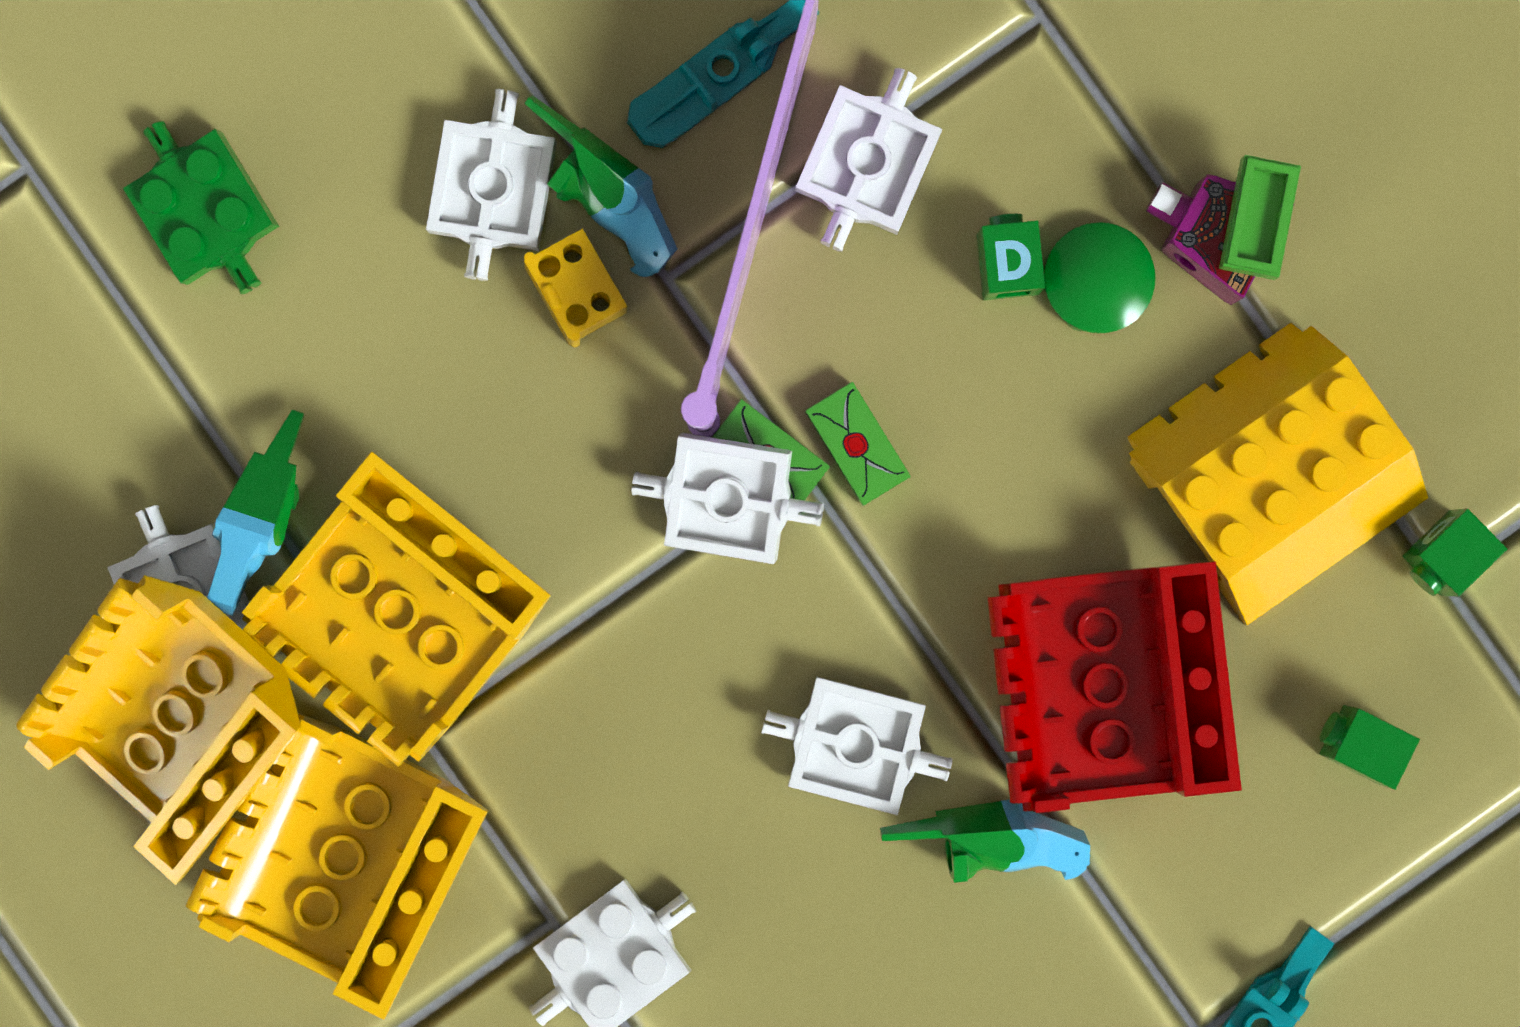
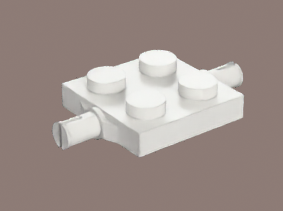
M895 68L884 97L864 96L846 87L839 86L796 185V192L823 203L833 212L823 239L820 242L830 247L837 228H840L833 245V249L836 251H843V246L854 222L870 223L893 234H898L942 132L941 128L916 118L904 107L912 86L917 80V76L908 71L901 90L897 91L905 72L904 69Z
M504 89L495 90L496 95L491 121L467 124L444 120L426 230L430 234L459 238L470 245L464 277L474 280L477 277L480 281H488L487 276L492 249L510 246L539 251L549 193V186L547 184L551 179L557 145L554 137L529 134L513 125L519 94L507 90L506 94Z
M681 433L678 436L675 463L667 477L635 472L632 484H635L631 490L632 495L664 499L667 515L664 546L774 564L778 558L781 531L788 520L820 526L823 516L821 513L824 510L823 502L817 503L791 498L788 479L792 450Z
M158 505L136 512L135 515L140 522L148 544L143 546L133 557L107 567L113 583L115 584L119 578L139 583L142 577L146 575L200 591L207 597L221 555L220 542L212 536L215 524L207 525L186 535H169ZM245 591L233 616L226 614L241 629L247 625L242 620L244 615L241 613L249 604Z
M818 676L815 679L809 705L801 714L800 719L767 710L765 721L785 725L786 727L783 728L764 722L761 732L794 741L795 760L788 787L898 815L904 789L914 776V773L947 781L950 774L948 770L929 766V764L951 769L953 760L951 757L947 758L920 751L919 731L926 705Z
M625 879L533 947L550 971L555 986L552 991L529 1006L534 1016L550 1003L553 1004L551 1008L536 1018V1021L541 1026H544L549 1020L569 1006L570 1009L582 1016L589 1027H618L690 973V967L675 948L670 931L689 915L696 912L691 902L675 915L672 914L674 910L689 900L685 893L681 892L680 895L656 912L655 909L641 901Z

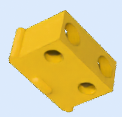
M583 228L535 255L532 252H527L524 255L525 270L568 345L578 347L581 338L627 313V305ZM569 252H577L580 254L581 259L578 262L571 263L566 261L564 257ZM599 299L605 300L609 304V308L605 311H597L592 307V303Z

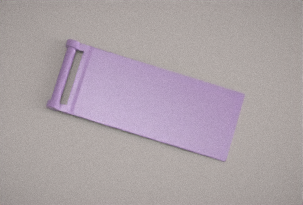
M819 0L805 1L709 357L703 366L697 391L685 397L681 404L683 419L687 422L690 432L694 435L712 437L720 427V417L716 406L720 389V377L816 28Z

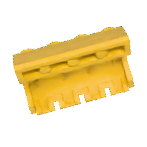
M1289 323L1259 344L1260 351L1265 357L1263 360H1260L1249 351L1214 376V380L1220 390L1215 392L1206 383L1202 384L1168 408L1169 413L1175 420L1174 422L1169 424L1159 414L1127 437L1134 448L1129 453L1131 465L1148 489L1155 487L1159 489L1209 562L1216 561L1219 590L1244 625H1248L1429 498L1415 451L1350 358L1313 326L1308 327L1302 332L1294 324Z
M371 452L336 495L342 502L274 585L262 586L241 612L244 615L242 620L247 623L242 630L272 657L275 658L281 651L287 655L281 665L286 668L288 678L312 698H315L325 687L329 689L332 693L325 700L323 706L358 735L369 723L377 729L367 742L399 767L409 755L419 762L452 726L522 639L551 597V594L376 453Z
M146 575L142 577L139 583L119 578L98 607L97 611L100 616L93 615L69 648L70 655L65 654L42 686V694H37L17 721L16 726L22 734L32 737L27 741L24 748L48 770L76 754L147 818L151 824L133 847L176 885L185 877L301 729V724L286 668L200 591Z
M299 714L301 729L276 759L272 769H268L237 809L241 813L248 815L246 821L231 817L225 824L209 856V860L212 863L222 867L220 873L203 869L185 906L199 914L197 920L200 922L199 928L227 942L242 935L336 982L337 985L332 993L333 995L384 1020L489 810L448 780L406 759L398 767L369 744L368 740L346 729Z

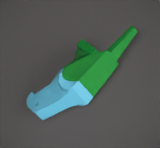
M533 95L528 97L524 104L574 147V150L563 161L547 184L557 192L556 198L562 201L578 200L597 224L624 240L628 247L629 255L636 264L630 268L631 272L642 277L658 273L664 268L678 248L659 209L653 193L651 177L585 127L579 128Z
M291 410L265 454L253 453L216 518L212 536L220 542L221 555L207 598L225 614L233 616L249 579L261 567L265 557L275 555L284 541L291 509L295 510L300 499L298 485L295 484L297 465L289 463L304 419V413Z
M1010 799L935 811L936 817L880 828L882 841L945 838V856L949 874L954 883L968 882V879L983 869L1014 872L1037 866H1047L1056 871H1061L1064 879L1068 880L1082 874L1090 864V843L1084 830L1039 813L1023 811L1022 803L1013 804L1010 803Z

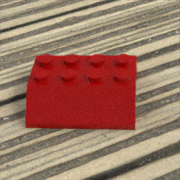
M1216 561L998 584L999 596L987 597L992 637H1004L1005 647L994 648L993 653L998 694H1010L1011 704L999 706L1004 752L1017 751L1018 759L1006 763L1010 803H1022L1023 811L1043 813L1070 810V804L1135 796L1176 792L1184 797L1242 791Z

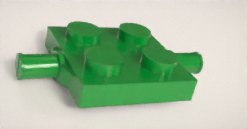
M164 121L153 123L151 126L154 129L147 127L143 134L147 137L160 159L149 172L124 187L123 190L181 284L189 285L211 270L226 268L238 287L240 294L252 291L251 287L257 288L262 282L257 278L245 255L251 250L257 240L278 228L279 225L223 132L214 129L191 145L178 147Z

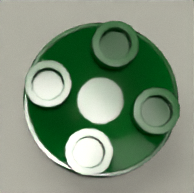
M1095 222L1076 227L1066 233L1055 244L1046 259L1044 281L1048 300L1055 312L1073 330L1089 333L1118 331L1137 320L1146 310L1152 299L1156 281L1152 257L1143 242L1135 234L1121 226Z

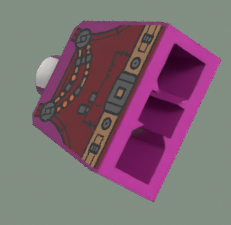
M1207 174L1196 184L1190 196L1162 182L1149 202L1146 212L1173 226L1162 246L1161 251L1163 254L1224 302L1232 305L1243 299L1255 276L1219 269L1236 182Z

